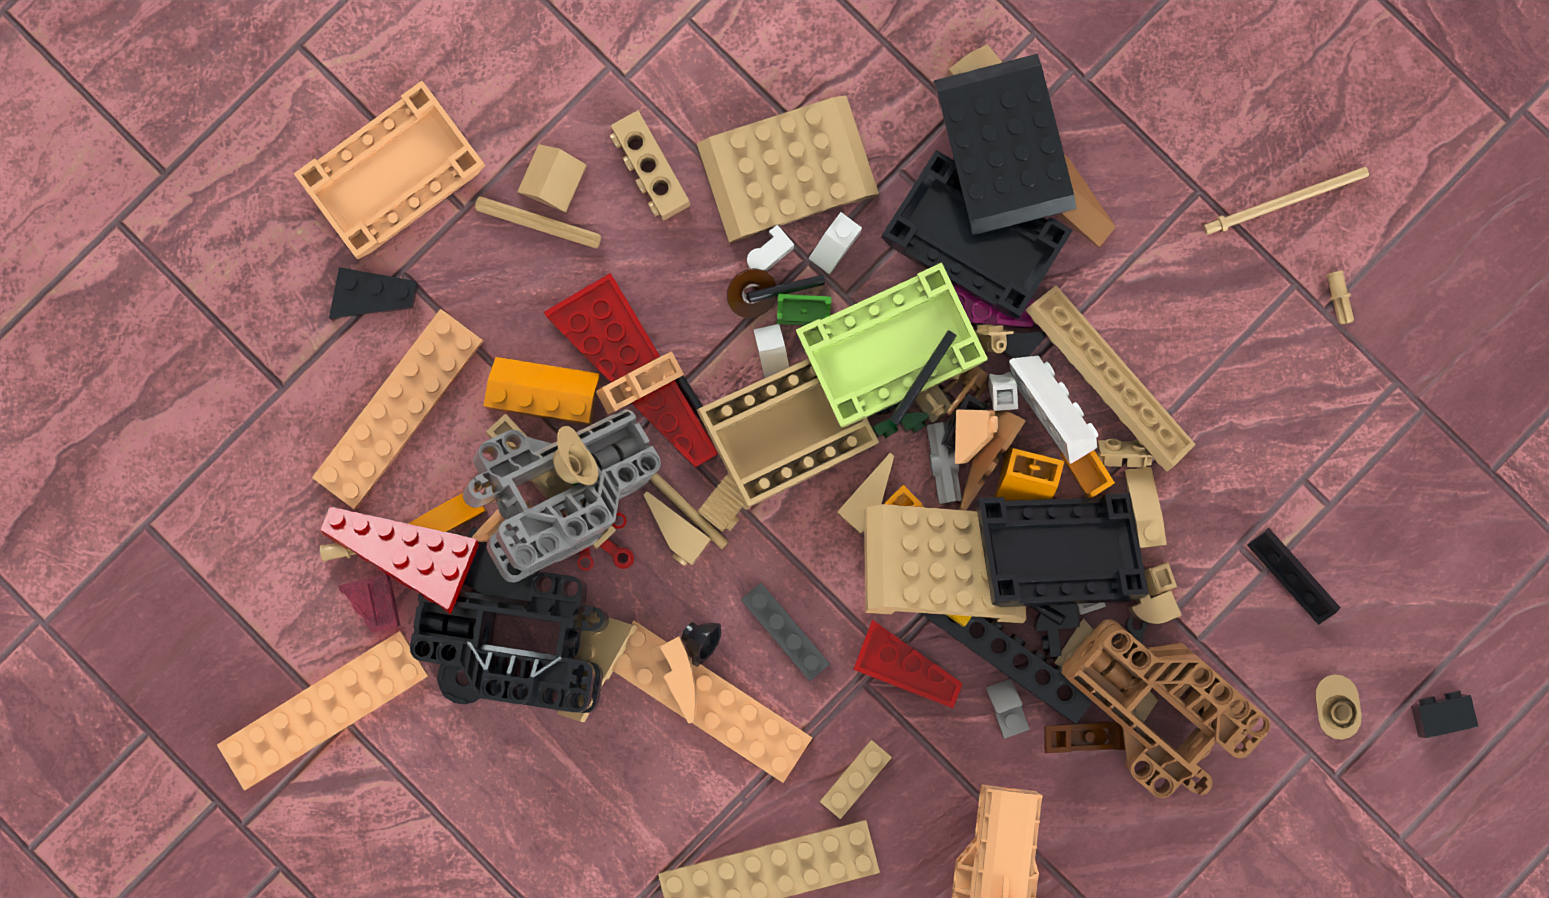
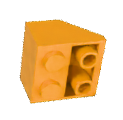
M1009 447L1005 453L994 497H1004L1005 501L1052 499L1058 488L1064 461Z

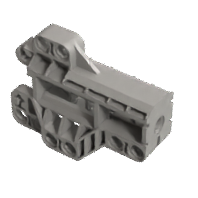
M623 409L576 432L586 449L595 459L598 467V478L593 485H584L579 482L578 485L530 509L517 487L555 469L553 455L558 449L557 442L552 444L525 437L518 430H509L481 444L473 457V463L479 475L475 476L468 483L463 491V499L467 505L476 508L489 502L492 504L497 501L499 513L505 521L500 524L496 533L488 540L487 550L501 576L506 581H520L555 562L563 561L595 544L601 537L602 531L609 529L615 522L619 500L640 490L659 470L661 466L660 458L654 447L649 445L650 440L640 423L635 421L636 416L633 411ZM506 442L514 443L517 449H510ZM482 453L491 454L493 461L486 460ZM484 488V492L482 494L480 492H474V490L480 491ZM566 509L569 516L564 518L561 511ZM497 541L499 542L501 548L496 549V547L494 546L497 543ZM504 555H506L507 558L504 561H502L501 558H503ZM510 563L514 568L521 570V573L519 575H511L507 571V564Z

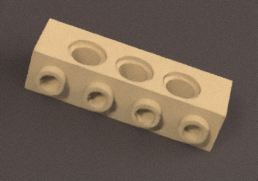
M639 110L612 124L613 133L610 134V137L617 149L622 147L626 156L622 157L628 170H635L639 177L635 182L641 193H648L651 199L648 205L654 216L660 215L664 221L690 207L688 197ZM634 139H639L643 142L642 147L638 150L629 148V143ZM645 162H653L656 165L655 169L650 173L642 171L641 167ZM659 184H664L669 189L666 194L657 195L654 193L655 187Z

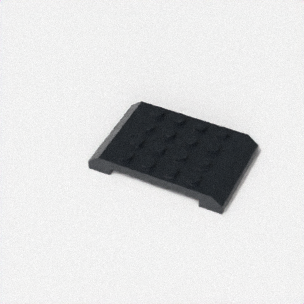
M1038 54L934 80L972 236L1077 209Z
M936 150L881 238L892 249L926 269L942 263L953 285L1005 316L1019 319L1073 230L1049 217L1048 220L1041 218L972 236L954 160Z
M1130 493L1104 494L1101 498L1015 501H1005L1004 497L977 499L976 508L992 605L1020 607L1128 602L1145 598L1149 594Z

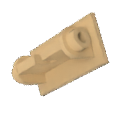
M977 325V330H974L983 350L995 353L1005 351L1007 346L1006 334H1013V331L1004 330L1002 325Z
M938 385L920 392L915 399L921 409L927 412L932 423L945 415L951 406V403Z
M1098 440L1100 451L1098 457L1104 466L1121 467L1122 458H1127V467L1146 468V465L1152 464V458L1154 457L1138 440Z

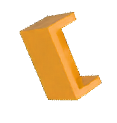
M1095 450L1069 464L1063 453L1060 454L1087 498H1092L1115 484Z

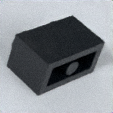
M1461 690L1444 693L1445 698L1435 700V696L1418 699L1419 704L1411 705L1418 737L1430 738L1479 727L1471 695L1461 694Z

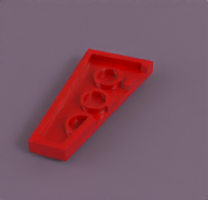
M871 621L853 670L954 708L963 683L877 622Z

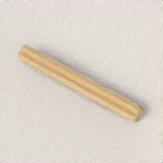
M480 196L475 203V209L479 212L595 249L599 247L601 242V235L494 200Z

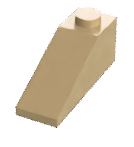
M891 453L888 454L836 513L859 534L864 531V510L866 507L882 504L894 455Z
M1152 468L1124 470L1127 493H1130L1140 548L1167 545L1163 516Z
M646 491L644 497L669 548L675 552L672 557L683 566L687 562L693 565L711 539Z

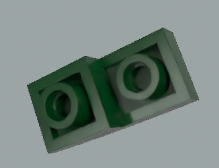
M927 412L905 414L900 425L905 433L911 430L914 434L927 426L925 421L929 418ZM889 419L872 428L877 438L883 435L885 439L899 431L896 427L898 425Z

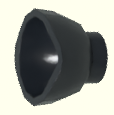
M691 622L684 629L681 639L687 643V649L693 656L692 664L698 667L715 651L722 633L720 623L697 625Z

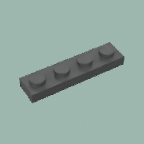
M762 583L741 599L809 681L830 665Z

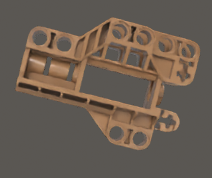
M1106 619L1100 622L1091 632L1092 635L1089 638L1087 637L1074 651V655L1066 660L1061 671L1066 679L1122 726L1126 753L1125 766L1140 784L1158 798L1169 797L1181 783L1191 792L1198 793L1199 795L1208 793L1212 788V778L1198 762L1211 753L1214 744L1217 742L1236 758H1244L1254 750L1270 731L1271 724L1267 716L1182 642L1146 648L1113 619ZM1190 686L1195 688L1184 701L1180 698ZM1152 688L1197 726L1177 750L1132 712ZM1258 717L1262 718L1264 722L1262 729L1252 731L1251 729L1259 720ZM1248 733L1253 736L1251 740L1246 736ZM1242 741L1244 747L1241 750L1235 748ZM1145 761L1143 769L1139 771L1134 770L1136 763ZM1195 775L1201 779L1198 783L1192 779ZM1165 778V782L1161 787H1154L1156 780Z

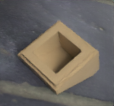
M1168 562L1144 570L1150 596L1177 587Z

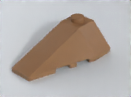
M1065 156L1077 209L1057 214V216L1100 248L1116 226L1071 160Z
M1006 410L995 411V416L998 417V430L994 432V438L971 459L959 510L966 511L984 485L986 477L991 474L998 464L999 457L1007 451L1026 422L1024 419Z

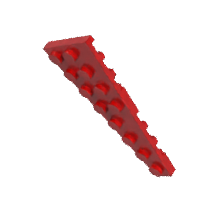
M611 273L544 311L547 319L611 383L660 357ZM675 380L632 402L695 468L718 455Z

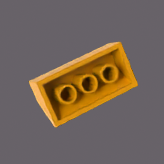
M495 357L487 381L483 406L489 410L590 426L592 425L600 373Z

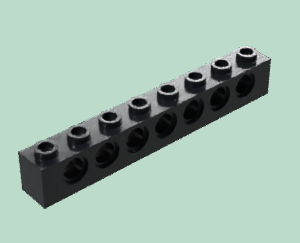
M919 613L1072 723L1077 724L1093 702L1066 679L1061 673L1062 668L1056 665L1053 668L1046 663L1048 658L1037 650L1031 653L1024 648L1025 641L1015 634L1009 637L1003 633L1004 627L991 618L988 622L982 617L972 616L966 626L963 627L957 622H951L946 614ZM974 622L981 624L983 628V633L978 638H973L969 633V627ZM996 638L1002 639L1005 644L1004 650L998 654L994 653L991 649V643ZM1021 653L1026 657V665L1022 669H1017L1013 665V658ZM1044 669L1048 673V680L1045 684L1039 685L1035 680V674L1038 670ZM1062 685H1066L1070 689V695L1066 700H1060L1057 696V690Z

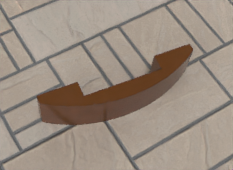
M1117 722L1044 726L1045 753L1125 750L1123 729Z

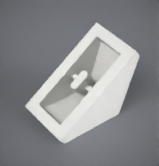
M776 324L753 329L764 379L789 368L780 325Z

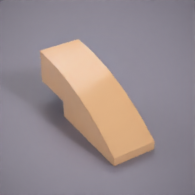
M679 636L660 646L673 670L663 677L689 724L695 720V681L687 650Z

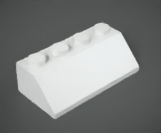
M1039 356L1013 358L1010 360L1011 374L1017 383V389L1069 464L1096 449V438L1098 437L1096 429L1091 423L1086 424L1082 416L1084 414L1080 406L1076 402L1071 403L1067 397L1069 392L1062 382L1057 383L1053 377L1055 372L1048 362L1043 363Z

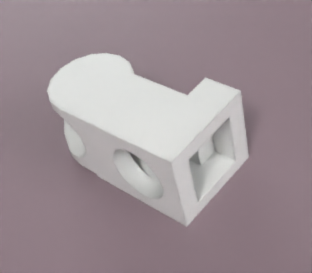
M778 225L769 231V236L772 238L770 241L748 254L747 264L749 269L758 268L767 272L794 249L793 242Z
M1006 372L1003 375L988 374V387L993 410L1018 409L1017 383L1011 372Z

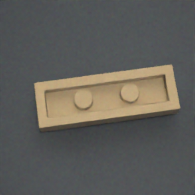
M870 740L820 802L841 819L892 757L873 740Z

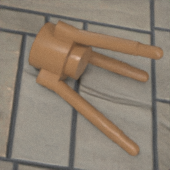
M976 366L960 374L959 380H953L942 390L945 395L963 380L962 385L964 388L947 410L948 415L953 413L969 391L974 393L977 390L974 397L978 400L980 399L987 387L985 382L989 376L986 372Z

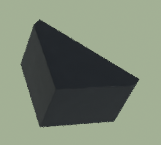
M1046 333L1006 334L1007 346L1002 354L1009 360L1029 357L1045 339Z

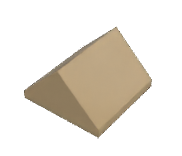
M538 144L517 192L566 213L587 165L559 148Z

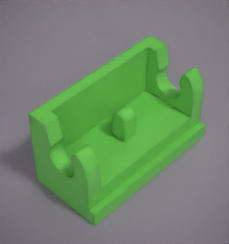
M778 294L777 324L805 326L818 319L822 320L829 317L831 297Z

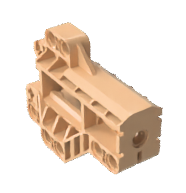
M981 785L975 838L956 859L951 898H1036L1039 872L1035 855L1043 795L1032 790Z

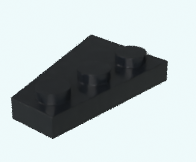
M339 267L329 319L334 320L342 317H356L378 312L384 313L413 309L418 282Z

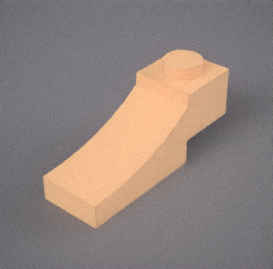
M671 351L600 388L596 393L609 415L681 377L684 373Z

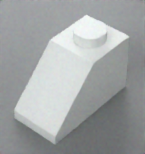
M840 212L817 244L809 260L830 275L861 234L862 227Z

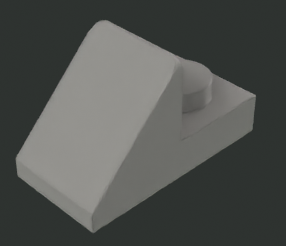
M1011 679L985 687L1004 739L1030 730L1021 707L1023 704Z

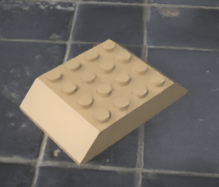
M809 359L697 410L746 508L820 474L879 443L867 417L853 424L840 427Z

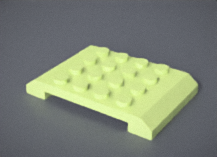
M942 263L822 320L818 319L796 329V333L841 428L901 402L948 330L957 336L921 392L962 374L988 359Z

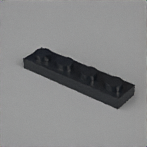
M1269 527L1250 540L1247 546L1318 625L1339 611L1341 607Z

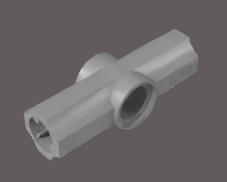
M949 422L926 426L931 452L929 453L932 476L935 477L939 504L962 501L958 479L959 464H955V451L941 444Z

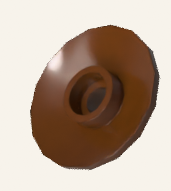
M758 268L746 269L738 273L732 279L727 289V303L730 309L738 316L748 319L759 317L766 313L773 306L776 297L749 303L747 293L745 292L749 287H752V291L777 286L774 278L765 270Z

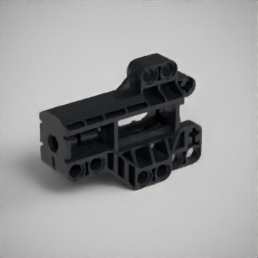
M548 572L536 574L531 581L504 598L460 591L451 614L444 611L436 603L428 601L419 593V605L416 608L413 625L415 629L411 637L410 653L413 658L419 661L461 667L478 698L573 713H591L599 704L603 671L594 662L573 659L580 647V633L577 630L601 632L607 628L609 617L602 609L585 606L587 586L582 579ZM546 578L551 579V589L543 592L541 589L542 581ZM576 582L578 591L575 595L569 596L567 587L570 583ZM496 614L561 623L556 655L492 646ZM596 614L600 618L599 623L593 624L592 622L585 621V616L595 617ZM508 658H511L510 663H509V667H508V670H507ZM519 660H522L520 675L517 677ZM530 661H534L530 675ZM584 671H588L587 677L584 676ZM581 685H587V688L582 689ZM555 691L558 694L556 702L553 701V693ZM581 695L584 696V704L582 707L579 705V698Z

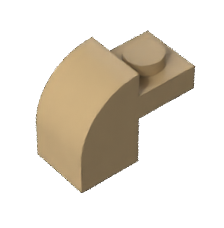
M1165 591L1153 597H1150L1148 594L1145 598L1137 599V604L1127 607L1136 619L1149 624H1160L1181 616L1171 591Z

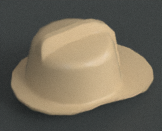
M562 426L557 434L558 449L553 455V463L557 474L564 482L569 484L580 482L584 485H593L598 478V467L595 459L586 449L575 430L569 426Z
M1333 674L1326 676L1319 682L1316 689L1320 726L1328 736L1334 739L1343 740L1350 738L1357 733L1362 719L1357 688L1350 679L1343 675Z

